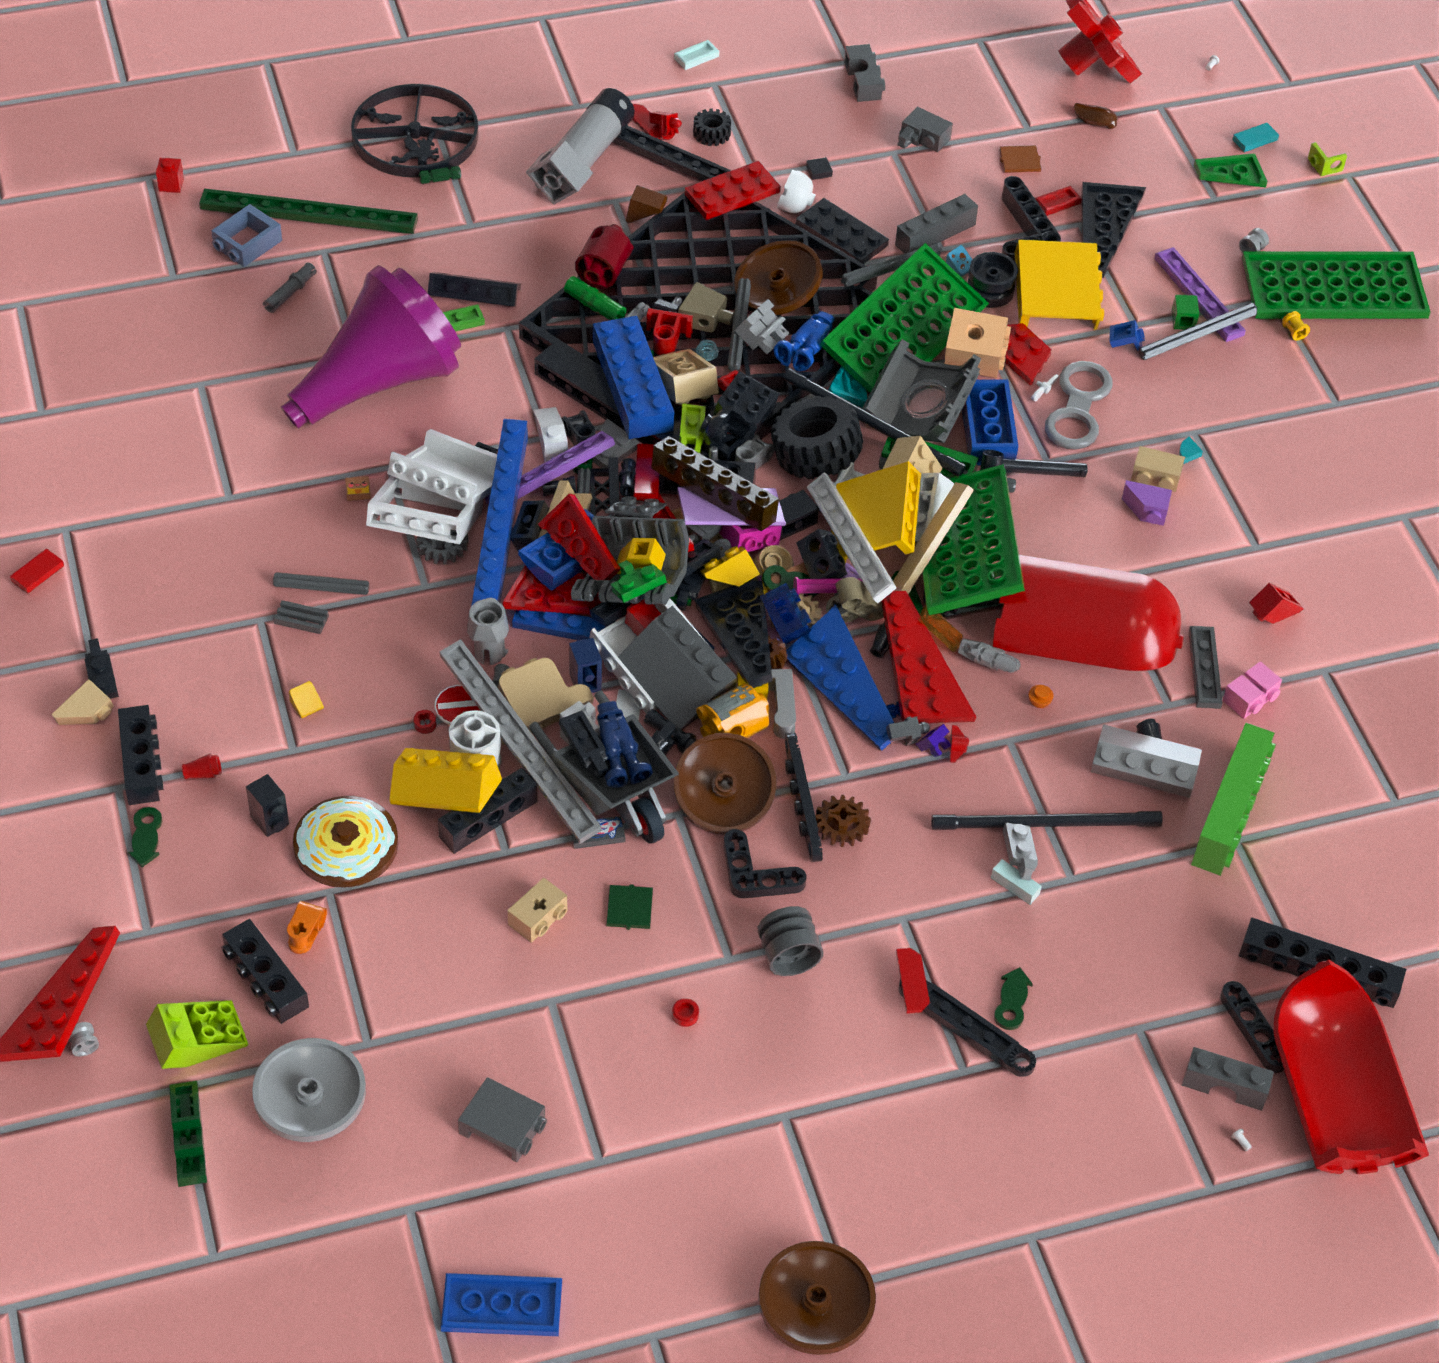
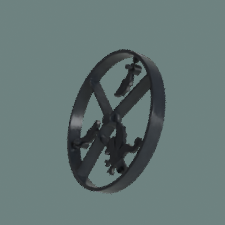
M429 84L398 85L373 94L357 108L351 122L352 141L357 154L371 167L394 176L418 178L420 171L428 170V172H431L433 169L446 167L451 169V167L463 163L472 154L477 145L478 119L472 106L463 97L451 90ZM418 96L415 120L409 125L356 129L363 116H367L371 122L376 118L378 122L385 124L400 121L402 119L401 115L380 114L373 107L398 97ZM422 96L443 99L464 111L458 112L456 117H431V121L444 127L453 126L457 122L460 123V126H464L467 120L472 121L475 128L474 134L421 126L418 120ZM406 136L404 144L405 149H408L409 152L405 153L402 158L393 156L391 161L386 162L365 150L358 139ZM421 136L427 137V140L422 138V140H418V143L413 140ZM433 138L467 144L454 156L427 165L428 158L437 161V158H439V155H432L439 153L438 148L430 150L432 146H435L434 142H432ZM410 159H418V166L395 164L397 162L405 163Z

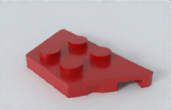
M1023 323L1008 324L1007 326L1011 327L1005 363L1031 386L1036 375L1041 372L1044 363L1051 356L1052 349Z

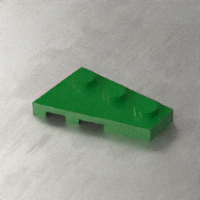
M1255 153L1195 159L1193 166L1199 180L1264 188L1267 186L1268 181Z

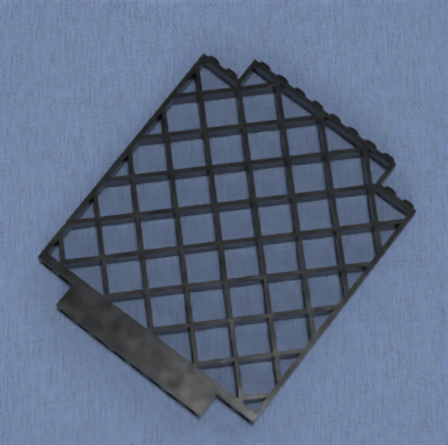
M683 193L666 206L661 213L656 214L628 236L633 245V250L627 260L650 259L651 267L622 268L614 284L608 287H615L616 295L608 297L625 307L626 314H629L640 302L648 304L649 308L653 309L654 303L658 299L672 303L675 297H680L682 304L689 294H661L660 286L692 284L693 288L696 282L700 284L730 283L731 291L716 292L727 298L726 310H734L735 312L737 294L734 287V279L741 263L735 264L734 256H747L756 249L777 241H797L812 248L820 259L823 270L822 279H840L843 274L866 267V265L758 202L705 220L700 212H689V209L695 208V206ZM760 229L761 236L731 237L730 230ZM768 229L778 235L769 236ZM692 231H723V237L693 239ZM662 232H685L686 239L655 240L654 237ZM726 256L727 264L696 265L695 257ZM688 258L689 265L658 267L657 259ZM877 277L860 282L857 286L819 287L815 295L801 307H810L811 314L813 315L819 313V306L849 305L851 314L876 289ZM653 286L654 294L622 295L621 287ZM563 287L519 322V339L541 352L534 358L536 376L603 419H609L625 431L596 352H588L587 343H593V324H586L585 316L600 314L592 311L565 293ZM885 305L888 311L894 312L891 306ZM831 314L835 320L829 333L850 314ZM776 315L786 319L781 325L789 332L788 335L795 334L812 317V315ZM579 316L580 325L546 326V322L553 317ZM872 317L876 324H881L878 318ZM640 322L646 340L653 341L654 329L646 331V322ZM720 322L714 332L692 329L691 338H687L686 334L680 333L678 340L699 339L700 348L675 349L674 352L691 349L714 366H728L730 347L707 348L706 339L731 338L733 323L730 326ZM859 329L861 335L868 337L866 331ZM744 341L741 358L742 373L776 392H785L786 397L782 402H776L773 412L758 431L757 435L762 440L771 432L774 420L777 416H780V412L783 409H788L790 404L797 402L810 393L784 381L783 378L789 366L783 365L776 358L774 348L766 354L759 346L753 350L750 346H746ZM846 342L850 349H855L851 342ZM567 344H582L583 354ZM822 348L813 355L814 362L820 363V369L816 372L799 373L823 387L836 375L841 365ZM781 364L782 373L750 374L749 365ZM718 386L719 393L714 395H722L724 391ZM713 395L706 399L707 405H701L706 406L705 418L709 413L711 415L714 413L716 405H714ZM669 398L674 410V431L635 439L643 444L655 445L670 436L679 442L682 406L674 407V402ZM726 434L720 444L716 442L713 445L715 448H718L717 458L722 461H735L736 449L747 440L733 434ZM704 437L700 454H702L704 451L707 453L710 452V448L706 444ZM686 444L689 448H695L693 444Z

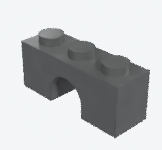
M870 44L846 46L844 64L848 75H854L853 90L857 102L881 100L882 91H885L884 78L881 79V69L876 64V54L872 52Z
M1193 1047L1182 1086L1209 1094L1212 1087L1223 1086L1236 1093L1235 1103L1262 1111L1269 1094L1274 1071Z

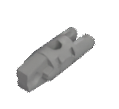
M964 638L958 649L959 654L996 671L1000 669L1005 672L1008 671V673H1014V671L1019 670L1021 667L1019 659L1005 654V650L984 642Z

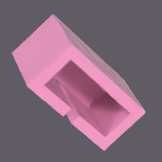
M1261 661L1245 672L1247 678L1241 675L1226 686L1222 701L1243 719L1252 713H1258L1265 703L1274 701L1280 694L1279 688L1282 679Z

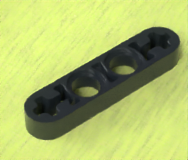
M1236 981L1227 982L1220 994L1222 1004L1267 1070L1274 1071V1073L1282 1072L1284 1070L1282 1060L1280 1062L1271 1060L1272 1055L1275 1059H1281L1274 1037V1030L1246 988ZM1248 1011L1253 1014L1254 1019L1251 1021L1244 1020L1240 1013ZM1264 1033L1269 1040L1267 1042H1260L1255 1038L1254 1034Z

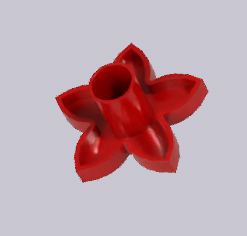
M1066 0L1070 8L1067 14L1081 32L1061 47L1058 52L1076 75L1079 76L1099 58H1102L1108 67L1112 68L1114 66L1130 84L1142 75L1136 63L1121 46L1122 42L1119 36L1124 32L1110 14L1101 19L1087 0Z

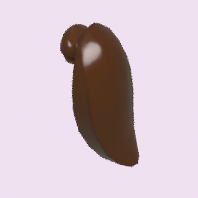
M1075 103L1074 110L1076 115L1086 124L1106 126L1108 129H1113L1117 126V115L1109 108Z

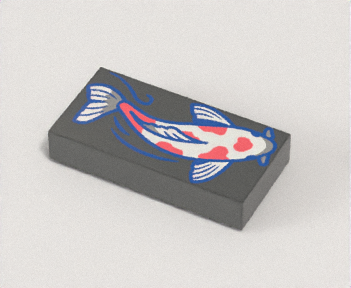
M621 816L596 819L601 825L602 831L581 844L571 833L574 849L625 842V832Z

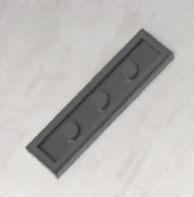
M1190 626L1189 640L1196 708L1221 709L1222 694L1214 627Z

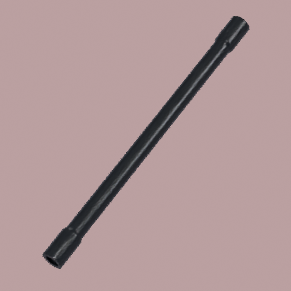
M791 368L786 371L783 378L784 381L814 396H821V398L832 396L834 399L840 398L856 411L859 421L896 441L897 438L912 437L812 382L799 372ZM928 446L943 469L956 476H961L966 469L965 464Z
M1161 811L962 816L945 814L932 815L931 817L932 830L1003 828L1005 823L1022 824L1030 827L1130 825L1147 827L1162 826L1163 822Z

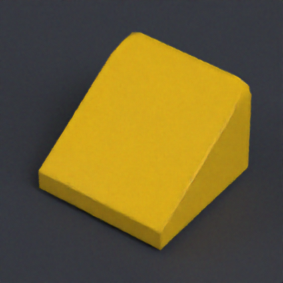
M311 681L289 690L290 702L301 719L324 709Z

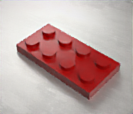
M756 161L685 187L684 194L705 220L778 194L781 191V186L760 161Z

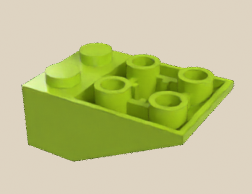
M232 1000L157 1004L146 1023L162 1069L189 1067L248 1046L247 1038Z

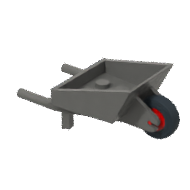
M602 690L595 693L594 697L599 704L610 702ZM634 714L625 719L634 740L638 743L636 758L639 762L649 763L653 774L645 781L632 785L626 761L623 755H620L621 765L626 770L628 776L627 785L621 788L609 787L605 781V776L597 779L591 767L585 768L580 762L571 744L557 750L538 722L530 724L529 729L547 755L596 815L615 807L636 837L641 835L648 843H655L664 837L663 824L666 822V816L653 787L679 775V773ZM597 731L596 734L598 735V737H599V739H600L599 731ZM604 761L608 767V772L610 770V763L608 761ZM635 796L639 797V799L633 801L632 803L629 800Z

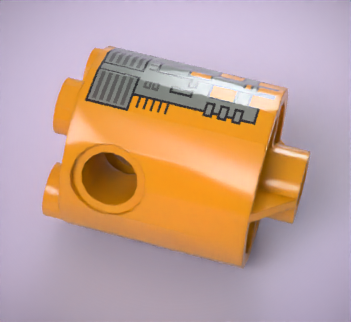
M747 683L696 708L697 715L703 725L700 727L703 737L715 733H733L749 738L766 729L769 725V705L762 693H757Z

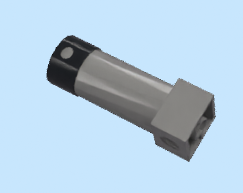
M603 89L559 143L542 153L526 171L528 176L534 181L535 186L541 189L553 204L578 192L593 174L590 170L591 166L634 118L635 110L630 99L617 89Z

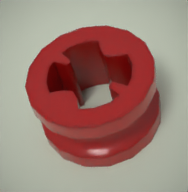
M420 710L413 717L414 727L421 734L432 733L437 727L436 716L430 710ZM425 719H428L430 722L429 724L421 725L420 721L424 720L425 722Z

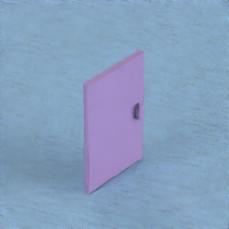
M678 487L677 492L686 525H749L688 489ZM762 488L778 497L776 488ZM780 502L778 504L776 522L770 526L786 525Z

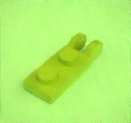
M682 404L679 442L684 445H695L694 450L700 453L703 434L699 432V429L705 419L706 406Z

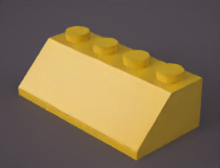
M405 748L393 764L389 801L392 805L480 813L501 782L502 777L494 755Z

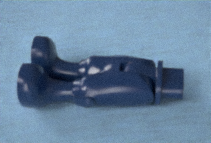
M616 701L597 705L599 714L596 719L599 726L600 739L606 749V761L610 763V770L605 775L607 785L613 788H621L628 783V776L626 770L621 765L620 755H623L626 761L631 784L634 785L645 781L653 774V770L649 763L639 762L636 758L638 743L633 738L623 711L618 709Z

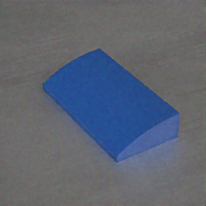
M584 509L586 514L592 521L594 515L586 509ZM547 532L519 550L518 555L533 575L552 591L584 569Z

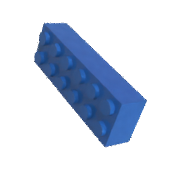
M631 316L593 323V344L628 439L674 431V410L638 317Z

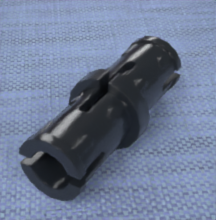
M631 458L623 460L619 473L620 493L625 497L632 496L635 489L636 462Z

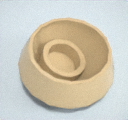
M771 545L760 550L755 555L753 561L760 573L758 576H762L764 571L772 565H779L785 570L794 567L790 553L778 545Z

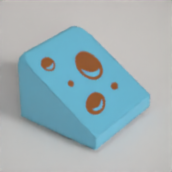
M960 245L947 254L946 263L961 277L969 272L972 258L966 249Z

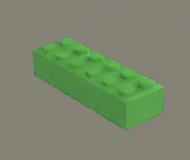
M1245 723L1201 832L1192 866L1220 876L1224 866L1230 867L1243 829H1245L1250 811H1252L1257 793L1264 780V775L1270 765L1271 759L1269 758L1272 757L1276 744L1272 743L1274 732Z

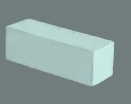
M1002 859L992 870L991 879L1029 905L1040 895L1042 886L1033 879H1020L1019 870Z

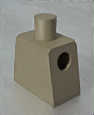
M698 282L695 283L678 311L681 314L693 315L692 329L706 332H714L720 322L731 326L734 319V312L726 310L727 298Z

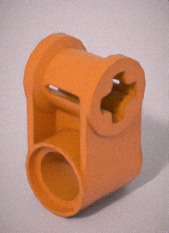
M303 901L297 904L294 915L287 926L288 946L292 952L303 954L312 948L319 931L324 926L327 908Z

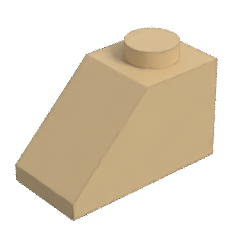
M88 679L52 713V716L59 725L96 724L99 720H105L111 714L114 705L110 698Z

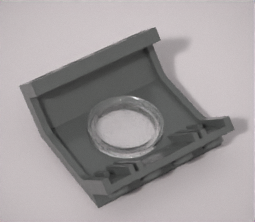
M902 339L893 348L862 409L912 437L921 436L925 441L945 443L980 374L978 365L981 358L973 354L961 366L926 362L908 352L907 348L910 343Z

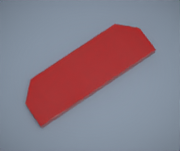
M633 104L635 114L632 120L646 134L661 140L660 125L650 123L649 113L651 112L644 105Z
M912 948L896 949L906 1014L921 1013L930 1001L922 956Z

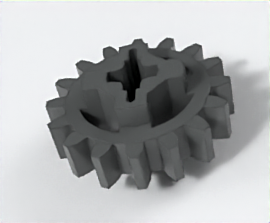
M451 530L452 536H457L456 530ZM468 534L460 544L417 536L416 546L419 549V555H425L426 561L432 558L434 559V564H437L439 560H442L445 565L449 559L452 562H456V556L463 557V551L468 550Z

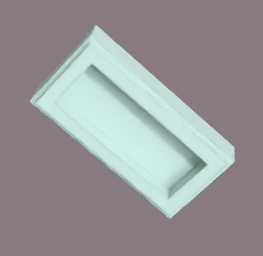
M709 40L674 53V59L684 70L719 57V50Z

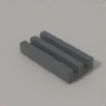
M282 600L280 603L281 607H278L277 615L273 619L274 624L321 634L329 613L328 610Z

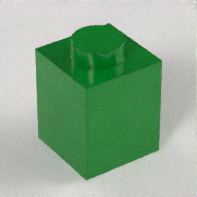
M1175 295L1172 306L1173 328L1185 330L1197 325L1199 318L1197 296Z

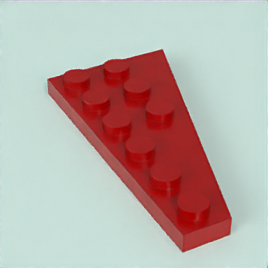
M525 565L503 600L502 605L505 609L591 615L590 609L600 604L601 601L598 597L599 593H597L592 601L572 600V587L577 579H584L586 577L584 574L578 573L551 591Z
M116 926L95 927L86 935L0 1038V1062L61 1056L120 935V931Z

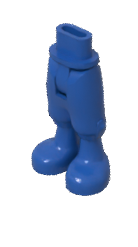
M823 311L813 314L791 336L790 342L781 340L774 346L776 358L785 366H789L793 361V368L796 371L808 370L814 362L813 355L822 349L819 344L828 336L835 318Z

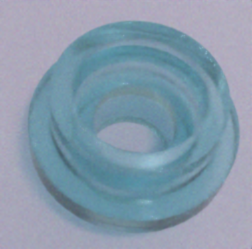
M703 340L697 346L696 353L706 361H711L717 358L719 349L715 342Z

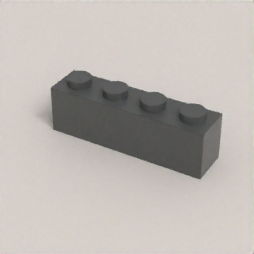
M963 194L897 226L895 246L905 254L919 249L925 243L928 246L937 244L976 225L978 205L966 194Z

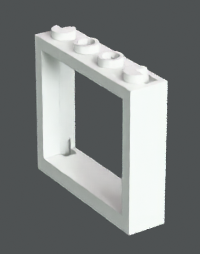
M390 476L368 503L366 526L460 544L482 514L484 498L472 506L465 505L402 479ZM402 488V493L395 492V489ZM394 497L462 511L458 517L389 503ZM451 530H456L457 536H452Z

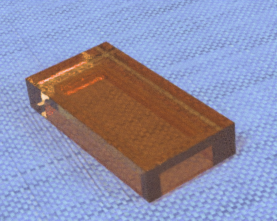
M926 605L922 609L918 621L926 626L952 652L956 651L960 647L963 635L940 613L929 616Z

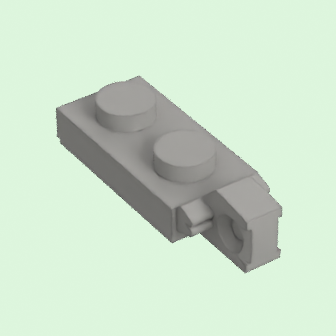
M1005 823L1003 835L1010 865L1018 866L1020 879L1031 880V875L1035 868H1037L1038 859L1030 826Z

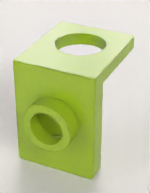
M1316 142L1311 144L1308 160L1320 176L1343 171L1347 159L1346 153L1327 157ZM1340 160L1337 167L1330 168L1335 161Z

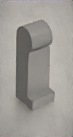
M772 669L773 681L768 683V691H774L776 714L773 731L777 737L784 739L786 733H795L796 710L792 669Z

